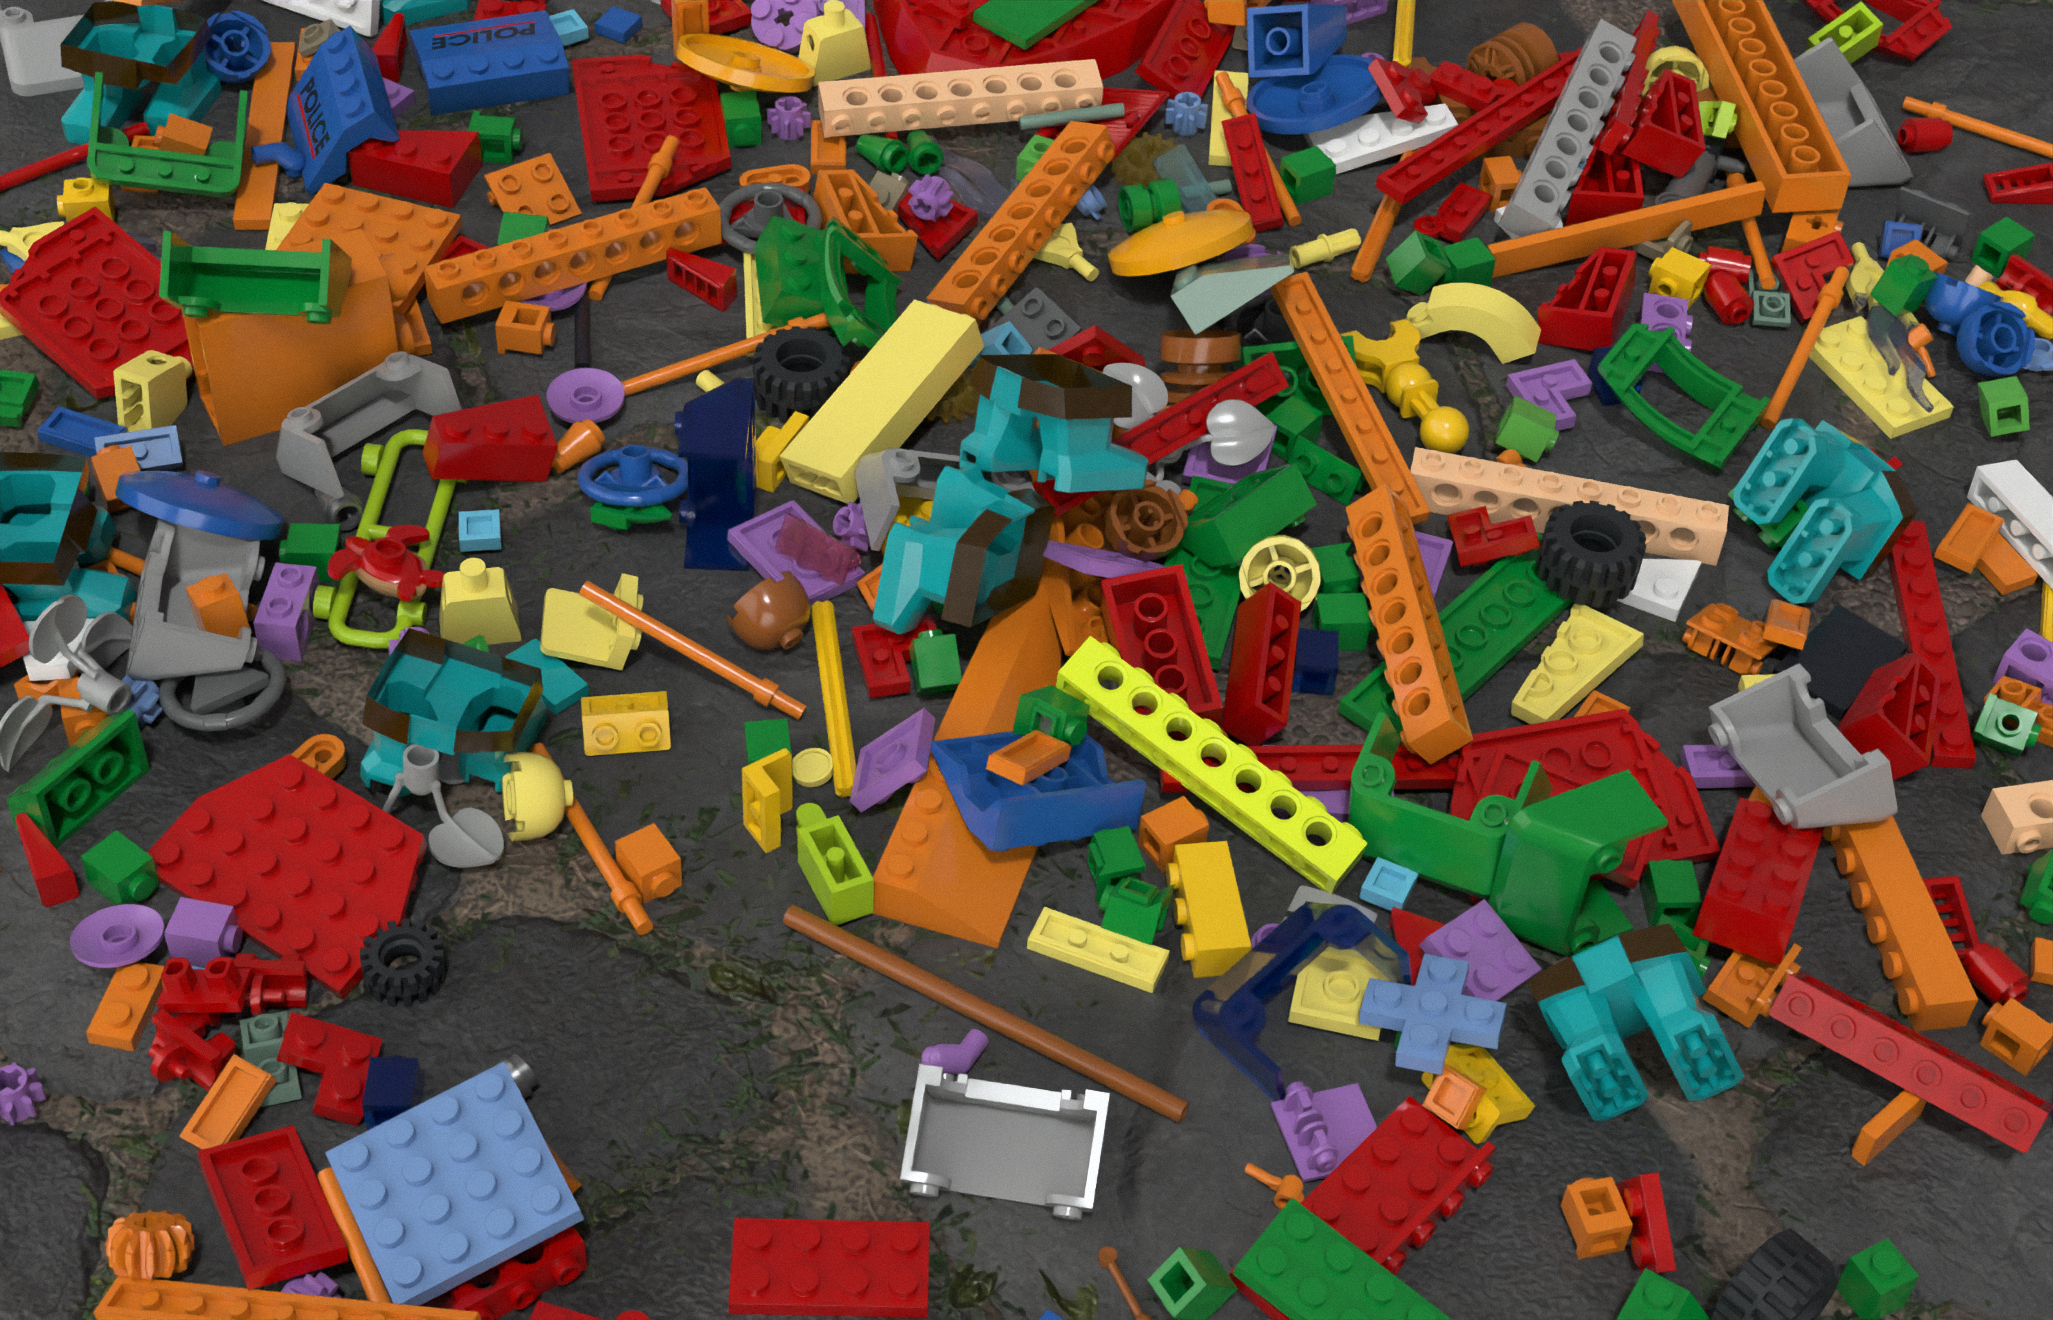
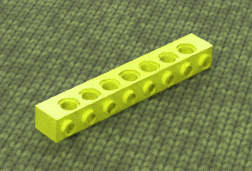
M1090 636L1058 671L1056 688L1090 705L1088 714L1160 769L1181 782L1184 787L1321 890L1333 894L1362 858L1368 843L1363 840L1362 834L1353 825L1339 822L1328 813L1326 807L1318 799L1312 796L1306 797L1296 790L1286 775L1280 771L1268 769L1258 761L1257 756L1251 749L1242 744L1236 745L1223 735L1221 728L1212 720L1207 718L1201 719L1189 710L1187 703L1175 693L1168 694L1157 686L1148 672L1139 667L1133 668L1122 660L1119 652L1106 642L1100 643ZM1111 680L1117 683L1119 688L1109 690L1102 687L1100 682ZM1143 705L1149 707L1153 713L1141 715L1133 708ZM1179 731L1185 734L1187 739L1175 741L1167 733ZM1208 756L1215 757L1222 765L1210 767L1202 761V758ZM1241 782L1249 783L1255 787L1256 792H1242L1236 784ZM1275 808L1284 809L1291 815V818L1286 820L1279 819L1273 815L1271 810ZM1310 834L1319 835L1325 840L1326 845L1315 846L1308 841L1306 836Z

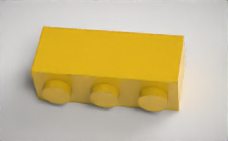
M1227 841L1175 845L1173 863L1166 864L1167 887L1175 884L1174 889L1177 898L1173 900V914L1176 925H1183L1184 934H1181L1183 960H1190L1194 978L1247 974L1252 946Z

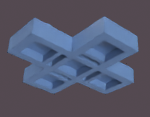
M1424 954L1415 986L1369 978L1360 1009L1359 1024L1402 1031L1396 1052L1397 1067L1442 1075L1451 1041L1498 1049L1506 1017L1507 1003L1463 995L1469 975L1470 962Z

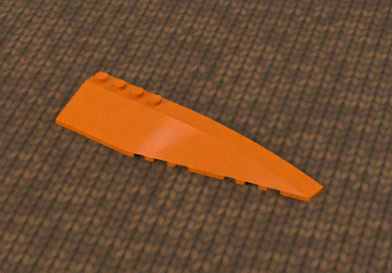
M1040 574L1034 596L991 618L958 685L934 741L1011 732L1014 727L1020 695L1049 685L1056 687L1058 671L1061 669L1062 643L1048 602L1042 574ZM930 750L928 769L924 776L914 783L873 875L874 912L872 914L998 949L1039 846L1014 847L1004 852L992 851L987 848L968 829Z

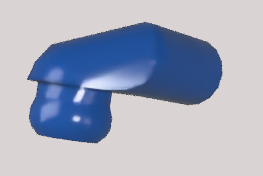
M276 142L251 147V156L255 165L276 161L284 167L287 176L297 178L302 175L305 160L302 154L286 143Z

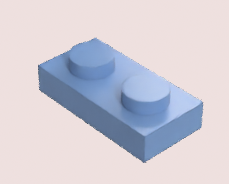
M176 425L94 437L97 452L112 445H119L121 448L131 445L140 471H163L184 467Z

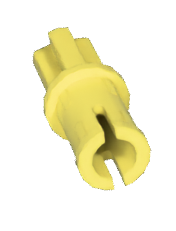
M1353 228L1329 236L1320 234L1316 240L1290 247L1289 255L1292 258L1293 266L1297 269L1322 260L1328 263L1333 260L1334 256L1358 249L1361 244V237L1358 231Z

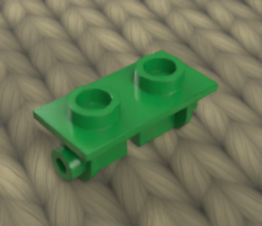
M1299 435L1297 437L1287 464L1296 462L1307 483L1344 505L1349 506L1355 491L1361 493L1368 485L1363 472L1303 436Z

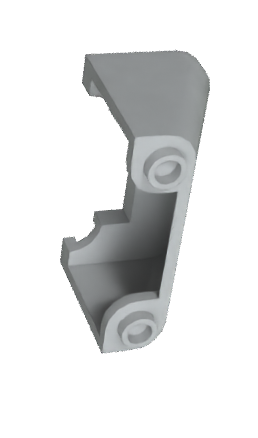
M158 518L138 586L126 670L128 677L141 681L241 670L244 662L252 663L257 647V638L251 637V628L241 626L237 638L199 630L185 587L196 584L203 578L217 576L226 572L240 593L247 615L250 585L252 580L260 581L265 564V557L258 556L260 540L209 533Z
M1800 663L1709 706L1712 725L1708 726V731L1714 744L1719 749L1725 748L1770 800L1776 816L1783 825L1789 823L1795 829L1881 822L1898 812L1890 761L1879 749L1861 755L1827 718L1823 700L1821 698L1814 699L1809 696L1807 683L1811 682V676Z
M919 1064L900 1180L903 1183L911 1185L909 1193L938 1198L939 1190L1045 1206L1054 1208L1053 1216L1072 1220H1081L1082 1212L1093 1211L1109 1111L1110 1093L1086 1090L1085 1095L1077 1094L1076 1100H1073L1071 1090L1062 1089V1092L971 1079L967 1074L958 1073L956 1082L954 1081V1075L943 1073V1067Z

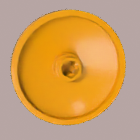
M686 34L681 36L678 41L676 56L682 62L712 79L730 85V88L735 91L744 92L752 90L767 93H796L808 91L813 86L815 78L814 68L805 61L781 50L739 38L714 34Z
M1208 210L1184 214L1183 211H1177L1163 216V221L1144 228L1122 241L1109 252L1108 259L1112 272L1116 275L1143 276L1162 273L1193 265L1223 254L1249 239L1254 233L1250 214L1245 211Z

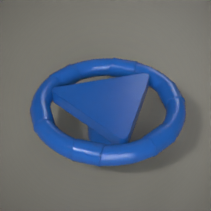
M628 445L596 455L583 463L577 473L578 485L589 498L604 504L623 507H645L670 501L686 492L694 480L691 465L680 455L667 450L648 448L643 445ZM653 463L676 470L679 474L675 482L668 485ZM610 465H619V468L613 471H605L597 479L592 480L596 472Z

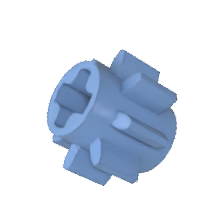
M1179 93L1176 95L1175 100H1168L1165 124H1172L1173 131L1178 135L1191 136L1198 131V128H1205L1208 104H1201L1200 97L1195 93Z
M126 675L121 681L131 687L132 694L123 711L130 709L135 712L140 728H143L146 723L151 724L163 710L156 703L160 698L159 688L151 680L141 681Z

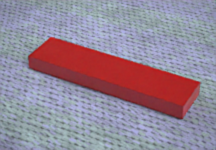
M1256 113L1221 121L1243 211L1250 214L1256 233L1284 226Z

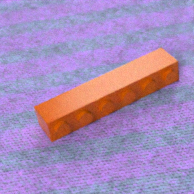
M1891 816L1881 822L1824 827L1823 835L1833 846L1838 869L1841 874H1845L1848 880L1853 903L1856 908L1861 910L1867 923L1868 937L1872 943H1876L1882 957L1884 973L1888 979L1892 980L1898 993L1899 1007L1902 1013L1908 1016L1913 1029L1921 1032L1966 1026L1978 998L1894 817Z

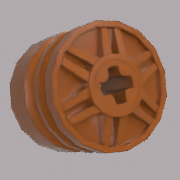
M1521 22L1502 31L1496 37L1474 47L1468 55L1466 70L1479 76L1487 77L1492 81L1507 78L1516 82L1519 87L1559 62L1552 40L1542 29L1534 24Z
M1192 329L1160 333V359L1177 364V369L1168 370L1160 374L1163 382L1177 384L1166 387L1168 402L1177 403L1234 372L1233 370L1223 369V364L1241 359V333L1220 329H1205L1197 335L1194 334Z

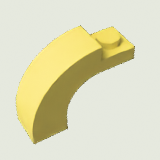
M1449 283L1433 287L1429 302L1416 304L1408 310L1406 317L1421 334L1420 339L1448 330H1461L1475 334L1489 344L1502 364L1534 354L1541 332L1540 327L1531 314L1515 299L1499 290L1473 283Z

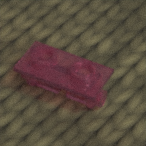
M789 512L786 513L775 549L832 581L843 585L848 569L856 570L861 563L862 556L857 554V549L810 525L807 521L799 519Z

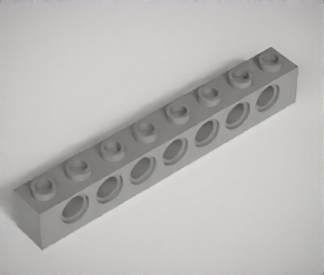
M1603 19L1599 20L1583 45L1498 225L1520 237L1556 228L1561 218L1556 212L1557 210L1561 212L1571 197L1572 193L1567 188L1568 186L1573 188L1583 171L1578 165L1579 163L1584 164L1594 147L1589 141H1594L1604 125L1600 117L1605 118L1615 102V99L1610 96L1611 94L1614 96L1617 94L1625 80V76L1621 75V72H1627L1636 56L1631 51L1637 38Z

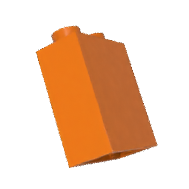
M362 228L323 238L334 241L352 258L351 276L341 314L339 317L331 318V324L308 323L304 316L208 312V318L183 316L199 396L223 446L281 430L282 422L287 418V414L290 411L299 407H306L385 362V358L392 353L403 351L416 356L413 336L406 318L402 313L393 315L392 303L408 298V289L402 267L394 253L377 257ZM322 239L279 251L322 253Z

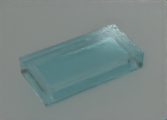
M1185 144L1170 150L1153 161L1162 179L1171 178L1174 180L1180 195L1181 211L1184 214L1206 211L1207 205L1217 199Z

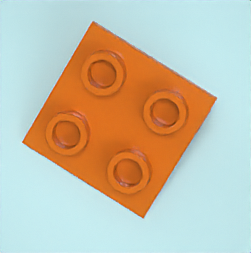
M551 153L484 175L491 191L487 192L488 200L492 206L497 204L503 213L512 212L548 217L550 226L582 215Z
M1711 603L1687 621L1686 624L1689 627L1685 631L1682 641L1688 644V649L1705 657L1711 651L1709 659L1714 661L1724 643L1728 644L1720 664L1726 666L1736 648L1728 668L1742 675H1758L1764 664L1759 660L1763 659L1780 645V643L1762 638L1764 622H1751L1738 616L1739 612L1735 608L1727 604Z

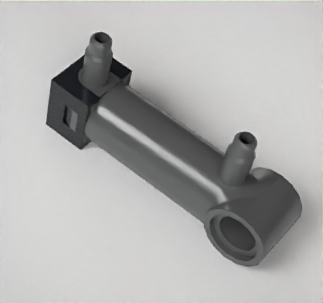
M1703 135L1706 150L1681 179L1672 176L1664 193L1659 194L1655 198L1654 206L1702 195L1708 183L1715 181L1720 170L1744 174L1747 171L1748 165L1737 159L1723 156L1725 140Z

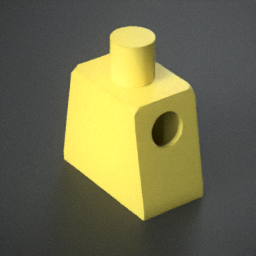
M838 0L827 1L824 4V15L808 19L804 23L798 58L814 68L815 78L813 87L818 86V82L834 81L871 69L864 27L849 9H845L843 2Z
M150 350L113 371L118 425L127 427L128 432L171 426L186 409L188 403L186 379L192 374V366L185 358L181 356L173 357Z
M468 558L461 563L460 571L447 572L443 575L439 609L441 638L460 644L478 635L484 636L487 645L522 641L518 606L504 569L500 567L486 568L484 561L481 559Z

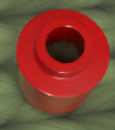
M1940 117L1907 118L1897 131L1898 144L1906 153L1939 152L1943 148L1949 147L1953 137L1950 122L1943 121Z
M1707 246L1706 252H1699L1697 258L1711 264L1708 278L1717 272L1724 271L1734 275L1741 284L1746 285L1750 273L1751 256L1743 255V251L1715 246Z
M1724 271L1717 272L1705 282V299L1724 324H1739L1750 316L1754 308V301L1734 275Z
M1988 942L1981 943L1972 949L1962 961V966L1966 971L1969 981L1993 1005L1998 1002L2004 1006L2010 998L2021 1003L2030 992L2027 988L2030 977L2000 947H1992Z

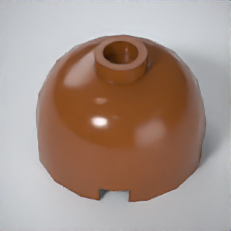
M1146 480L1143 489L1118 490L1108 504L1104 520L1106 537L1116 552L1123 554L1125 557L1144 562H1156L1169 555L1183 538L1188 519L1185 506L1178 495L1171 489H1168L1166 492L1163 488L1155 486L1157 482Z
M791 571L780 572L785 579L776 583L771 577L761 581L733 606L738 614L734 618L727 615V624L746 645L756 650H774L781 646L784 650H788L799 643L804 637L802 630L809 621L811 608L808 594Z

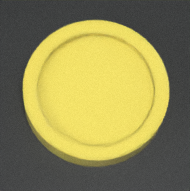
M808 748L799 752L792 760L794 780L804 787L823 785L830 780L834 773L832 756L821 748Z

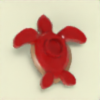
M417 525L391 527L385 537L379 538L374 542L361 537H347L345 549H341L331 556L327 568L328 575L335 580H340L347 573L356 571L358 578L373 591L389 597L399 598L405 602H410L414 598L422 596L426 592L427 586L431 588L442 587L443 575H445V573L438 570H428L427 564L421 556L406 549L409 545L425 542L430 539L429 531Z

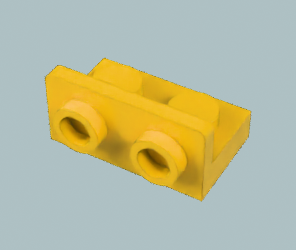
M666 691L581 697L584 751L587 756L659 751L671 748Z
M1466 1043L1450 1044L1445 1065L1453 1066L1487 1089L1466 1130H1464L1474 1143H1484L1497 1125L1523 1120L1528 1117L1535 1105L1484 1047ZM1424 1072L1421 1080L1430 1090L1438 1074Z

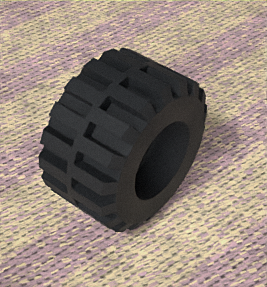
M793 326L789 330L784 328L777 330L775 335L769 334L764 337V342L758 343L756 353L753 354L754 398L757 399V405L761 410H766V415L771 418L778 417L779 422L786 423L795 411L808 415L810 421L850 375V357L847 347L842 346L838 337H831V333L826 330L817 331L816 327L800 328V326Z
M1581 500L1574 501L1572 506L1568 504L1560 506L1558 512L1553 511L1546 522L1536 561L1540 579L1547 581L1546 587L1550 591L1559 592V597L1564 600L1568 598L1575 600V604L1583 605L1584 603H1590L1592 607L1601 606L1603 602L1608 605L1617 603L1618 598L1624 599L1629 595L1630 590L1634 589L1646 550V536L1644 532L1640 531L1641 525L1637 520H1630V514L1624 510L1618 511L1615 509L1616 506L1607 504V506L1601 505L1599 501L1590 500V503H1584Z
M1791 1228L1786 1229L1764 1242L1739 1268L1720 1295L1712 1319L1816 1320L1838 1286L1841 1274L1840 1267Z

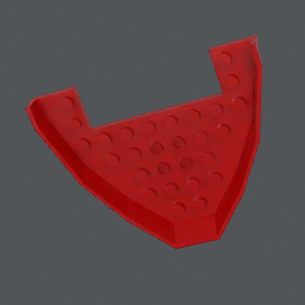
M873 0V8L888 56L899 75L1095 59L1102 81L1125 71L1144 56L1174 0H1099L1026 50L975 22L959 30L907 0Z

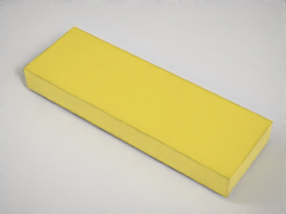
M1047 907L1043 908L1027 941V949L1150 993H1153L1168 962L1170 952L1169 950L1103 929L1101 926Z

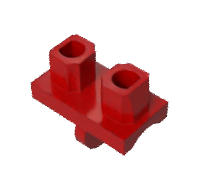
M2011 255L2004 273L1995 284L2002 291H2019L2035 297L2037 307L2053 317V278L2019 255Z
M237 953L235 958L232 959L237 969L251 968L254 975L252 985L247 988L244 997V1006H251L253 1015L265 1014L267 1007L307 1006L309 998L306 962L303 961V957L300 954H284L278 960H260L254 953Z
M215 957L207 962L205 969H193L186 958H170L167 960L161 974L163 989L156 1004L159 1011L164 1009L168 1013H199L206 1026H217L222 1020L223 1013L242 1011L247 988L252 985L254 975L251 968L237 969L231 957Z
M161 1009L151 1016L152 1023L157 1028L156 1036L148 1051V1055L154 1059L151 1064V1074L161 1082H168L176 1076L181 1080H186L190 1077L209 1092L220 1076L221 1070L225 1068L233 1054L236 1055L234 1040L222 1032L205 1041L201 1038L205 1035V1022L198 1013H180L173 1017L164 1009Z

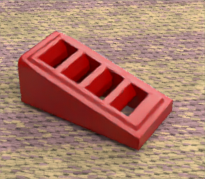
M402 13L394 14L372 47V50L376 53L382 77L397 84L400 81L408 42L405 18Z
M2053 162L1983 175V182L1991 203L2053 204ZM1996 186H2003L2004 189L1997 190Z
M671 247L667 249V280L712 307L726 312L737 297L736 268ZM678 266L682 268V272L678 271Z
M25 812L17 814V818H15L16 825L42 905H45L47 908L78 898L79 891L72 867Z
M1959 875L1924 878L1922 880L1938 914L1949 913L1951 917L1949 919H1941L1945 928H1956L1958 933H1951L1948 936L1951 942L1963 943L1965 949L1955 950L1960 961H1963L1966 955L1978 946L1980 942ZM1942 899L1944 904L1936 905L1934 900Z

